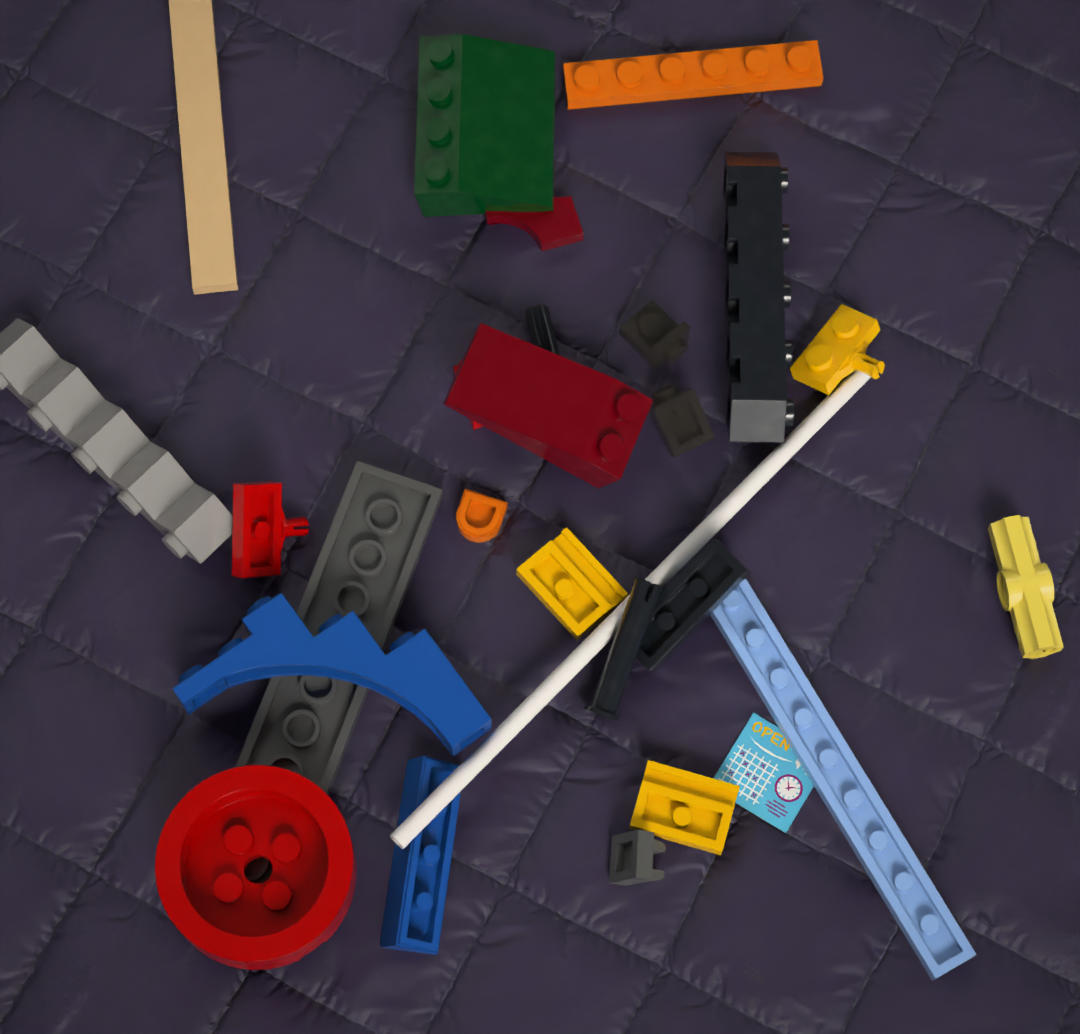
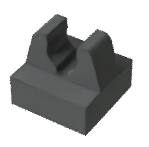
M634 830L613 835L611 840L609 883L628 886L662 880L665 871L653 869V855L664 853L666 849L665 844L654 839V832Z

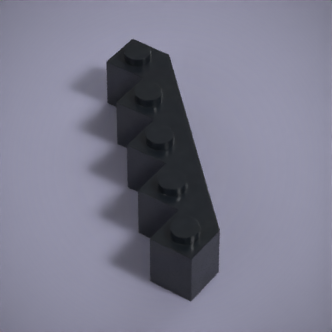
M725 152L722 193L726 207L723 247L726 260L724 308L727 318L725 366L728 377L726 425L729 442H784L785 426H793L794 402L793 399H787L786 367H791L792 340L785 339V308L790 307L791 283L790 281H784L783 250H788L789 224H783L782 194L787 193L788 169L787 167H781L778 154L775 152Z

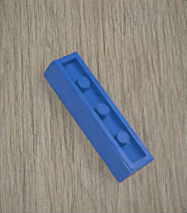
M427 756L408 760L397 828L459 766L458 764ZM461 792L404 849L400 848L396 843L394 844L380 947L438 955Z

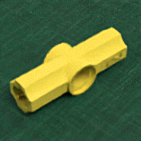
M1015 515L990 523L988 532L999 570L996 577L998 596L1003 609L1010 611L1022 658H1042L1061 651L1064 646L1052 606L1054 601L1053 579L1047 564L1040 561L1029 517Z

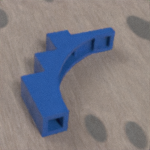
M282 593L273 599L270 596L261 598L247 610L248 615L242 621L249 634L248 638L245 640L236 638L228 642L219 650V657L205 667L199 664L190 668L179 677L178 682L180 684L172 688L179 702L190 715L226 689L254 680L278 676L303 675L346 681L373 690L395 701L414 714L437 736L453 757L492 730V719L426 629H423L416 635L413 632L402 635L389 647L391 652L385 655L354 611H351L344 617L341 614H337L329 618L318 628L319 634L313 637Z

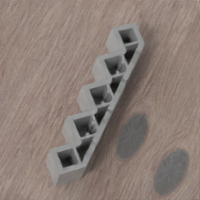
M16 318L0 333V390L2 391L7 387L29 408L27 414L44 432L51 429L74 450L71 453L72 457L86 472L91 474L95 470L119 493L116 498L132 515L136 516L140 512L164 535L161 539L162 542L174 555L180 559L187 555L201 564L232 534L233 516L216 495L194 483L173 456L164 448L149 441L122 408L105 400L77 366L61 359L33 325Z

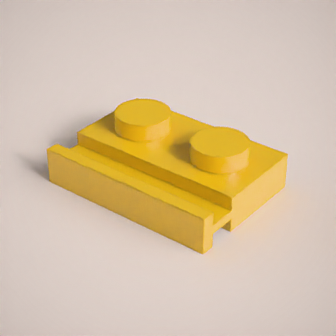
M567 527L553 541L550 540L516 569V575L577 641L628 597L626 590Z
M648 760L629 829L654 832L655 837L721 855L740 786Z

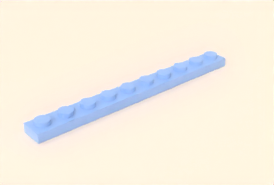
M745 578L710 615L933 981L977 954Z

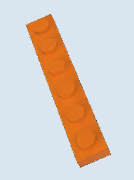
M818 40L563 63L567 110L822 86L824 79Z

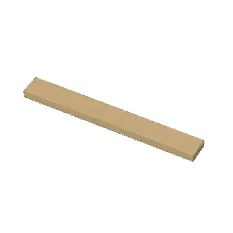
M168 0L192 289L194 295L238 290L213 1Z

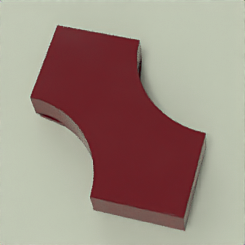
M571 196L554 197V211H485L484 214L489 225H494L491 223L509 224L524 230L536 240L535 242L538 243L541 251L583 241L584 233Z

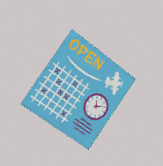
M754 712L713 778L740 786L735 803L784 833L788 831L814 787L780 729Z

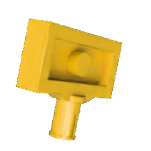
M841 304L790 367L793 379L827 395L831 394L844 377L855 370L871 376L873 379H878L880 377L879 373L882 375L885 364L883 361L866 355L869 344L881 330L877 319Z

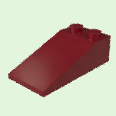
M480 323L476 328L443 404L594 487L601 488L621 479L653 399L611 376Z

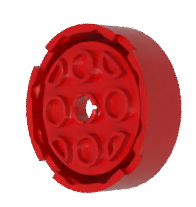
M247 765L228 769L205 779L178 802L166 820L159 837L155 856V877L159 897L165 911L177 929L196 949L209 958L227 966L248 970H267L286 966L301 960V957L316 949L334 934L346 916L353 899L357 877V863L354 846L346 822L336 804L319 786L302 775L287 769L266 765ZM264 857L272 864L270 878L263 883L250 882L246 878L245 868L252 860Z

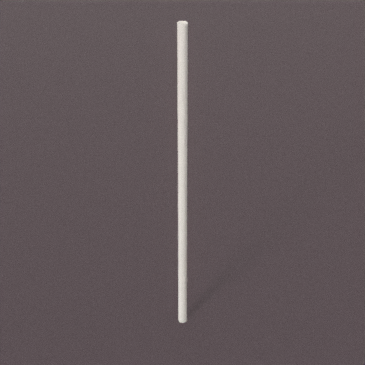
M857 370L849 374L784 439V442H781L645 580L664 587L871 376ZM629 596L390 835L391 839L400 848L404 849L615 636Z

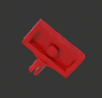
M266 481L233 484L232 576L251 578L281 575V550L285 537L307 535L309 529L298 527L309 526L306 517L285 518L282 509V483Z

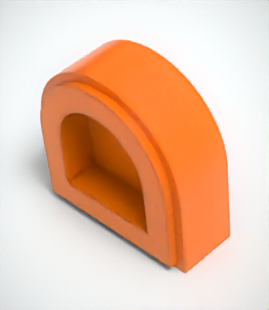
M465 489L456 512L459 532L464 538L472 542L481 543L491 540L500 531L508 509V502Z

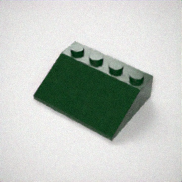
M465 34L420 36L414 194L424 217L485 214V211H554L555 51Z

